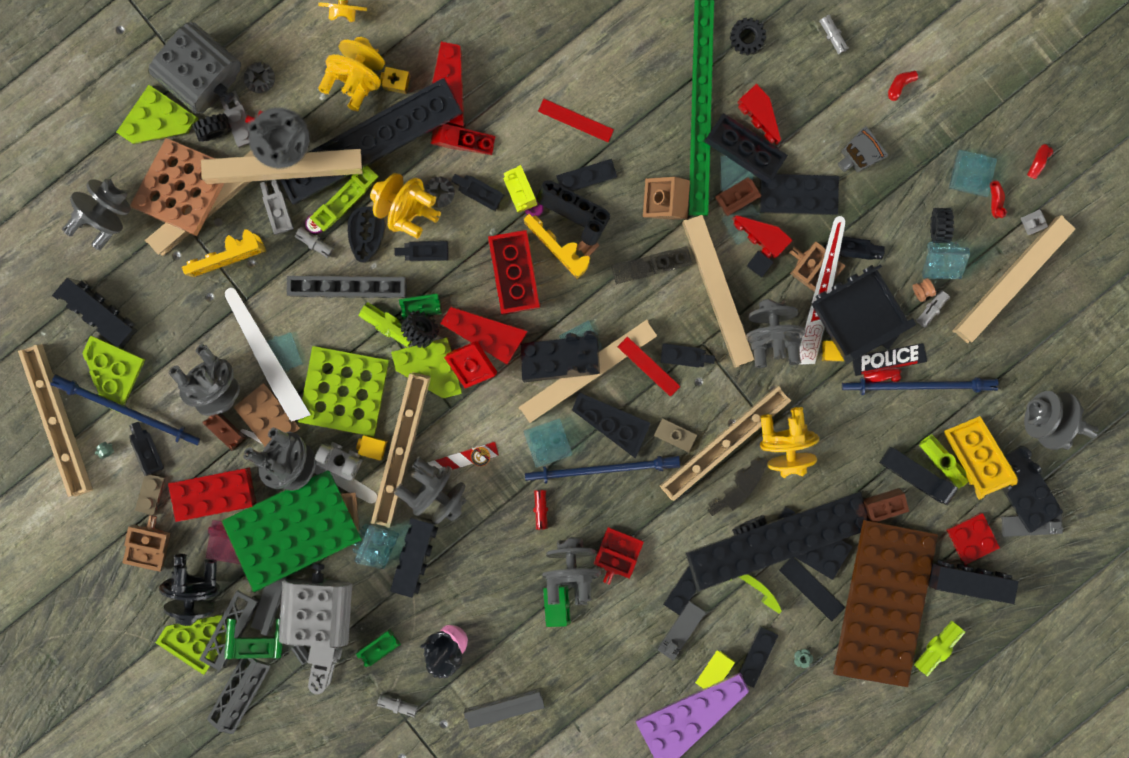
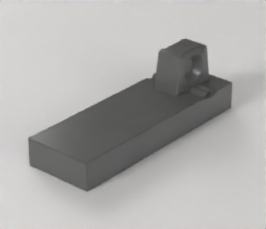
M1062 514L1032 533L1027 531L1019 516L1001 517L1002 536L1004 537L1063 534Z
M689 601L657 650L674 661L706 612Z

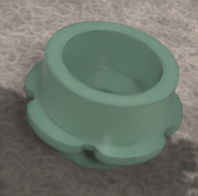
M107 442L99 444L96 447L95 455H98L100 459L110 456L114 452L113 444H107Z
M807 649L798 650L794 654V663L798 667L807 668L813 662V656Z

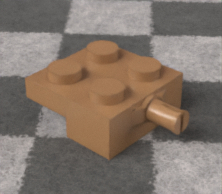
M814 242L808 251L804 253L795 247L789 252L798 259L795 268L790 274L814 293L826 249L817 242ZM840 261L837 263L834 280L845 267Z
M149 515L147 526H128L124 544L126 549L123 564L159 572L163 571L170 533L155 528L157 516Z

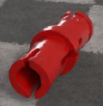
M534 490L535 508H533V512H535L536 517L535 529H541V521L542 529H548L547 511L549 510L546 507V490Z

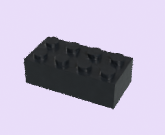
M938 560V563H932L928 586L939 591L1015 605L1019 581L1012 579L1013 575L995 571V574H993L992 571L978 567L974 571V568L962 564H957V567H954L955 564Z

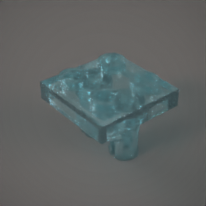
M958 150L949 189L988 197L997 159L983 154L979 155Z
M929 242L927 244L928 254L922 271L923 278L962 279L970 256L969 248H959L957 242H954V247L953 242L948 243L946 247H940L939 243H935L934 247V243Z
M560 418L523 431L536 468L572 455Z
M365 524L362 528L367 531H360L361 535L365 536L362 543L358 542L354 545L359 550L353 548V552L357 554L354 561L362 565L385 569L399 533Z

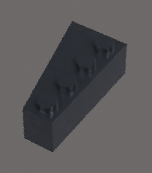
M66 278L52 296L57 300L62 299L66 301V307L69 310L74 311L76 314L81 313L83 315L81 318L84 322L92 327L97 326L96 331L117 348H124L138 331L134 328L135 323L127 317L124 319L120 316V311L113 305H107L104 302L106 299L98 292L93 293L90 290L91 286L81 279L79 281Z
M416 515L410 518L409 524L411 527L406 533L404 540L406 544L402 548L399 557L400 563L396 568L390 592L413 598L415 594H419L422 584L419 582L420 575L424 576L427 564H424L426 556L430 557L433 548L430 542L432 538H436L439 528L436 527L432 520Z

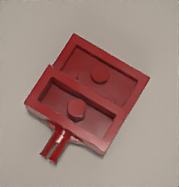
M607 527L593 562L594 565L607 571L602 582L606 583L607 581V584L610 585L614 574L630 579L644 541Z

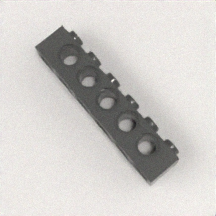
M287 276V296L407 298V279L405 277Z

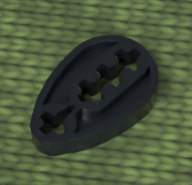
M363 206L357 208L352 212L348 220L347 232L350 248L356 260L361 263H367L372 259L384 238L385 219L375 217L373 207ZM370 211L373 215V218H369V223L372 224V227H368L367 231L371 236L364 240V237L361 236V233L365 232L362 223H366V218L363 217V214ZM365 244V252L368 253V256H365L364 259H361V256L358 255V253L362 252L363 246Z

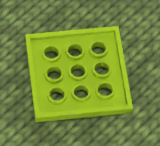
M312 346L302 398L310 416L298 419V422L375 437L389 360ZM327 363L333 365L334 370L331 374H326L323 371V367ZM345 367H350L353 371L352 376L349 378H345L342 374V370ZM365 370L370 371L372 374L371 379L367 382L361 378V374ZM323 382H327L330 385V390L327 393L320 391V385ZM341 386H347L349 389V394L346 397L339 395V388ZM361 389H365L368 392V397L364 401L360 400L357 395ZM319 401H323L326 404L324 412H318L316 409V404ZM337 405L345 407L344 415L338 416L335 413ZM358 408L364 411V417L360 420L354 417V411Z

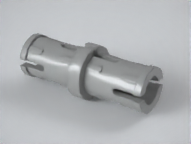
M830 14L820 19L819 22L828 35L826 38L832 42L837 54L839 55L849 49L840 34L841 30L837 29Z
M302 227L296 232L295 238L308 245L309 249L318 251L326 258L330 257L334 248L320 240L319 236H314Z
M940 290L932 302L927 303L926 309L916 319V322L926 328L935 315L940 314V309L950 299V296Z
M383 694L380 695L377 704L378 707L392 710L393 713H402L413 718L418 709V705L402 701L401 698L395 699Z

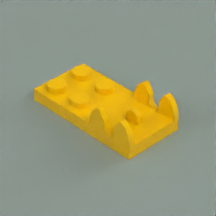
M528 214L524 218V224L578 280L589 266V256L579 258L576 255V243H569L561 248L556 242V236L549 229L545 231L542 228L543 223L536 215L532 217Z
M245 229L242 236L243 240L239 241L228 235L225 239L226 251L219 254L216 252L206 254L205 259L199 261L198 259L189 260L186 262L187 265L182 266V270L185 275L196 277L266 252V249L258 235Z
M981 416L944 431L948 442L966 471L969 484L974 485L976 496L979 500L989 493L1008 485L1014 486L1017 484V477Z

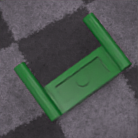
M228 618L225 659L281 658L282 643L279 642L280 618L276 619L275 638H234L236 619Z

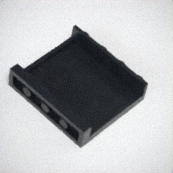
M881 264L875 268L873 265L862 270L864 274L860 276L857 273L847 279L848 283L844 285L842 282L831 287L832 291L828 294L826 291L815 296L817 300L811 303L846 364L851 363L917 325L913 318L910 320L906 319L878 271L882 267Z

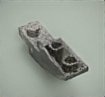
M688 246L615 264L611 268L617 285L691 266L692 261Z
M757 456L750 462L751 466L747 469L741 468L734 474L736 477L732 479L737 486L733 487L732 485L723 492L725 495L720 499L716 497L708 503L709 507L706 508L709 514L714 516L727 505L732 511L741 505L760 481L768 459L764 456L761 458Z

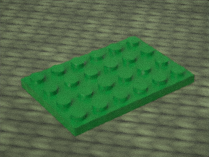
M328 470L312 477L307 484L298 490H285L253 505V507L222 520L253 592H257L362 541L336 482Z

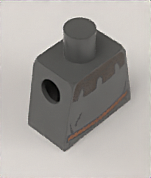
M865 126L842 149L841 152L845 158L838 162V166L843 172H846L851 167L856 172H860L883 160L888 154L868 127Z

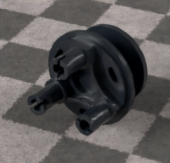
M175 554L172 578L165 580L159 586V592L165 597L176 600L167 602L164 605L163 611L166 615L174 617L177 624L192 626L197 620H201V618L209 616L214 612V605L203 599L214 597L220 592V586L216 583L217 560H205L204 577L194 576L187 572V555Z

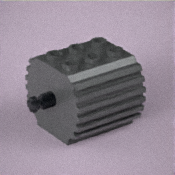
M188 22L179 28L153 58L152 63L149 65V74L195 114L204 113L208 108H212L219 98L223 96L226 103L233 100L234 94L232 92L228 94L227 91L241 70V62L195 22Z

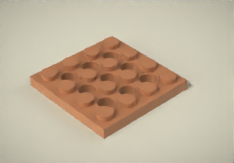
M165 138L130 206L133 209L197 236L225 183L206 184L202 180L201 160L215 158ZM174 159H178L177 165L171 167V162ZM189 166H194L193 172L187 174V168ZM165 176H169L168 182L162 184V179ZM185 183L184 189L178 191V185ZM199 189H200V190H201L200 196L197 197V198H194V197H193L194 192H195L196 190H199ZM156 193H160L159 199L153 201V196ZM176 200L175 206L169 208V202ZM187 207H192L191 213L185 215V209Z

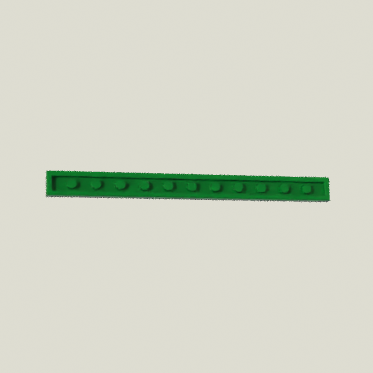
M694 0L688 216L703 215L708 217L710 146L704 141L711 132L714 0Z

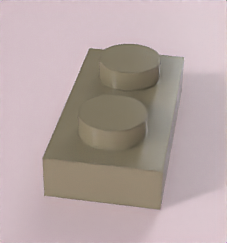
M154 474L144 476L135 511L156 515L165 477Z

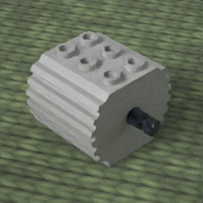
M319 563L313 564V569L316 570V573H312V579L292 578L283 580L279 642L290 645L341 647L347 645L349 642L352 583L342 580L324 579V574L321 573V570L325 566Z

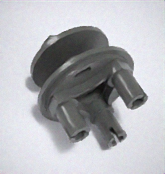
M279 107L271 108L259 114L255 120L249 122L250 126H247L249 145L254 156L262 164L275 169H284L298 163L306 154L309 146V131L304 120L292 110Z
M95 179L89 180L86 187L92 196L82 192H74L70 196L74 211L71 213L72 217L62 228V231H65L64 233L70 237L74 235L78 228H82L84 223L100 230L91 243L97 250H101L113 234H118L123 229L122 222L115 213L127 215L131 211V207L125 199L127 192L115 187L111 179H105L103 182Z
M771 299L762 300L759 303V309L749 314L751 322L770 324L769 327L756 329L746 335V340L751 343L752 350L754 351L755 368L767 367L765 350L772 347L774 359H779L780 355L781 359L787 358L785 350L787 348L789 365L802 363L799 346H801L800 339L805 335V328L797 325H779V322L790 320L798 315V309L786 306L785 300L778 303Z
M201 344L196 348V353L204 362L194 367L187 375L183 373L179 366H173L169 370V375L178 384L180 397L185 404L195 406L202 415L212 416L226 412L233 406L234 401L238 397L240 385L233 377L234 371L231 364L224 359H219L218 356H214L206 344Z
M1043 391L1036 395L1027 405L1024 417L1026 432L1031 437L1038 439L1048 449L1064 448L1068 450L1072 447V439L1076 434L1095 438L1097 434L1093 431L1098 432V427L1090 425L1082 419L1084 409L1078 398L1070 393L1056 394L1052 391Z
M272 427L268 432V437L272 440L265 446L263 452H258L251 447L245 449L244 453L247 455H243L244 459L255 463L259 467V475L262 482L270 488H284L290 491L298 490L307 484L315 471L316 455L314 450L306 445L298 434L293 432H283Z
M419 456L412 464V467L415 468L412 477L416 478L423 485L417 493H412L402 484H399L394 494L405 501L413 509V514L416 516L424 512L435 499L439 501L440 505L432 519L435 524L440 523L445 517L450 521L456 520L462 512V505L467 501L462 496L466 485L460 482L447 495L444 494L441 490L447 483L452 468L449 466L440 469L435 466L432 467Z
M571 537L567 540H558L557 550L546 552V556L549 558H566L567 569L549 571L542 574V577L547 582L548 605L560 604L559 586L571 585L574 588L575 605H587V601H592L590 583H592V579H596L601 575V570L576 569V558L595 554V549L584 548L582 538Z

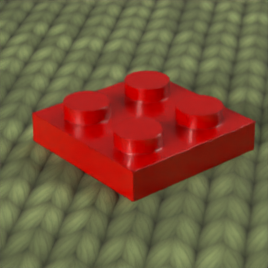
M477 341L449 352L444 357L464 388L480 383L497 374V370Z
M979 513L946 529L964 565L1000 548L983 513Z

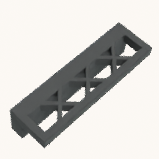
M290 576L265 587L251 627L261 630V634L265 636L271 632L281 604L282 582L289 579Z
M239 590L236 591L202 653L200 661L218 671L225 668L229 660L225 659L226 643L219 645L217 636L225 631L227 634L226 619L228 616L235 614L237 623L235 625L234 638L241 637L259 605V598L255 596L251 598ZM238 597L248 601L245 609L237 610L236 601ZM210 650H217L219 657L216 662L206 658Z
M241 658L207 718L219 732L234 734L271 667L267 662L259 661L255 658ZM247 660H249L251 663L245 670V664ZM239 677V678H240V682H239L238 686L236 687L235 682H236L237 678ZM230 694V700L226 704V698ZM220 712L221 717L217 722L215 718L217 714Z
M540 688L466 708L464 710V717L468 721L469 728L472 729L543 709L545 705Z

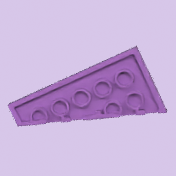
M738 673L637 719L636 724L654 758H680L749 692V688L741 673Z

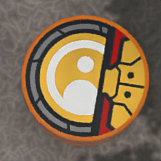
M477 447L471 453V461L476 466H484L490 461V452L484 447Z

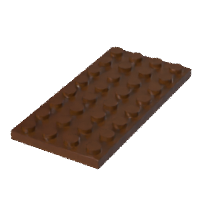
M863 520L833 674L908 687L938 534Z

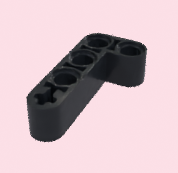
M546 180L542 183L537 195V201L546 208L584 227L581 235L582 241L587 245H595L610 220V213L606 209L551 180Z
M890 446L879 462L882 466L941 504L948 505L958 490L950 482L940 479Z

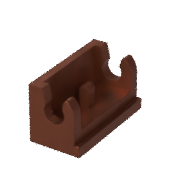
M747 177L715 196L724 214L729 216L759 198L761 194L752 179Z
M221 413L212 415L202 422L231 451L246 437Z
M899 488L863 499L871 522L881 521L909 512L905 493Z

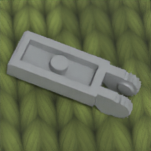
M233 91V101L236 107L230 109L229 104L224 101V96L220 100L232 128L231 131L237 147L241 148L249 145L247 126H250V124L245 123L247 117L245 108L241 104L236 91Z
M276 179L271 180L275 191L271 195H269L265 182L260 183L264 196L262 198L275 235L294 229L283 193Z

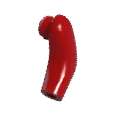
M910 71L898 74L888 90V98L891 101L898 100L904 86L918 80L917 72Z
M1048 144L1040 146L1027 176L1037 179L1046 165L1047 157L1053 154L1052 147H1049Z
M992 181L990 183L992 215L997 219L1004 218L1007 214V210L1003 208L1005 193L999 181Z
M885 368L864 373L866 382H881L891 378L892 382H897L902 377L899 368Z

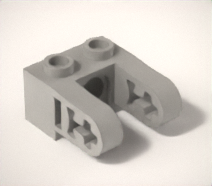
M334 442L331 445L327 443L322 444L315 457L316 465L345 479L354 481L363 462L359 458L360 455L352 450H349L347 453L341 450L343 446ZM339 455L345 457V463L342 466L336 464V457Z
M311 646L307 663L312 664L308 688L312 693H322L331 683L335 665L341 658L342 648Z

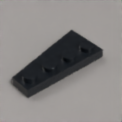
M580 392L572 408L573 412L636 459L651 424L650 422Z

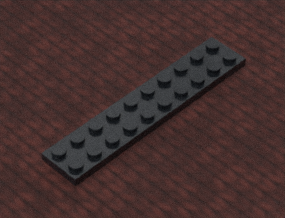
M442 78L309 152L361 149L362 168L463 113L447 80ZM349 175L280 180L291 203L296 205Z
M855 492L685 553L697 591H702L861 533L863 520H870L861 492Z

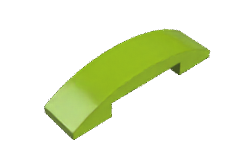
M368 166L362 168L363 174H353L351 179L310 217L323 232L338 221L379 178Z
M749 574L739 577L764 594L761 601L777 613H781L782 610L777 600L762 583Z

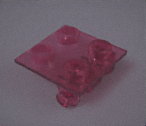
M212 520V525L208 528L210 536L205 558L240 564L222 521Z

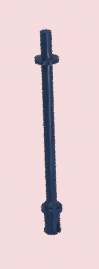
M57 374L52 379L53 382L50 385L66 391V394L70 396L78 394L176 436L175 442L177 443L180 439L197 446L200 443V438L184 432L185 426H182L180 429L172 427L81 388L75 380L70 381Z
M975 377L972 381L865 382V379L861 378L860 382L842 383V390H860L861 395H864L866 390L972 389L975 393H980L981 391H998L996 386H999L997 378L980 379V377Z
M657 456L653 461L547 471L546 466H543V471L525 473V481L544 479L545 484H547L549 478L650 468L663 471V469L680 468L679 456L664 458Z

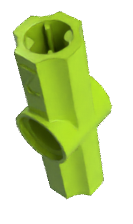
M369 302L363 306L358 315L359 317L375 326V329L385 336L392 337L408 348L411 345L412 341L408 342L407 337H403L402 334L404 332H401L402 324L398 319L387 312L384 313Z
M932 434L921 441L919 444L920 448L954 486L959 489L968 483L966 471ZM946 456L948 458V464L945 467H943L941 464V460L943 457Z
M951 621L939 636H935L926 646L927 650L916 661L914 666L928 677L940 662L945 661L951 655L954 645L965 634V631Z

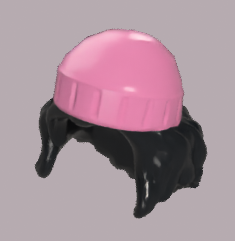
M446 625L439 632L431 634L425 643L421 644L420 647L424 648L423 655L426 657V669L428 673L433 674L434 678L437 676L439 679L449 678L461 667L462 653L466 650L468 637L460 627Z

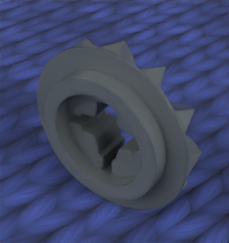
M254 62L252 65L247 66V70L244 73V82L251 91L264 93L272 88L275 82V74L273 69L264 62ZM254 72L258 74L263 73L262 78L265 82L255 81Z
M432 177L426 182L424 187L425 192L436 196V202L433 207H445L454 198V186L444 177ZM440 184L441 189L447 193L441 194L438 200L437 194L431 191L437 190Z

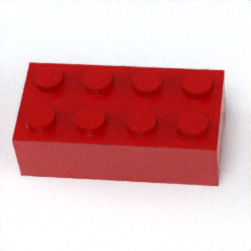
M527 230L488 236L501 314L506 315L540 309Z
M250 467L168 483L175 522L250 508L257 504Z

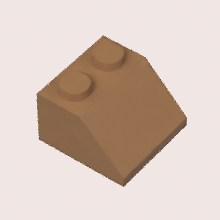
M678 177L645 179L643 217L670 220L687 219L690 180Z

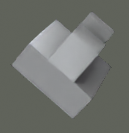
M1041 210L1021 218L1028 236L1048 227Z

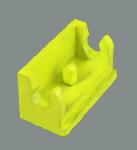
M519 165L505 172L503 179L517 212L520 213L537 206L535 196L522 166Z
M717 650L695 683L705 689L724 680L736 661Z

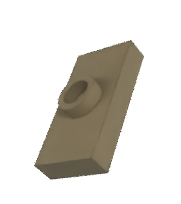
M663 418L654 434L655 437L687 452L690 451L697 437L696 434Z

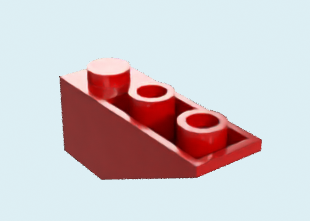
M756 83L737 102L739 104L738 108L744 115L748 114L752 118L751 122L757 129L761 128L765 132L764 136L770 143L774 142L777 145L781 141L770 97Z
M443 124L434 129L431 139L432 145L486 155L493 154L495 136L449 124Z
M738 215L732 218L734 221L733 225L739 231L744 230L748 234L747 238L754 245L758 244L763 248L761 250L762 253L768 258H777L793 241L777 226Z

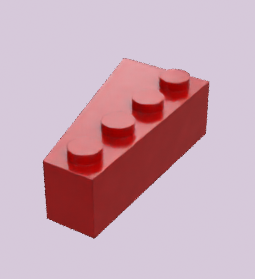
M441 41L432 84L442 78L447 80L463 114L445 124L464 128L462 50L460 45Z
M453 307L449 308L440 323L471 343L477 341L484 351L507 365L528 331Z

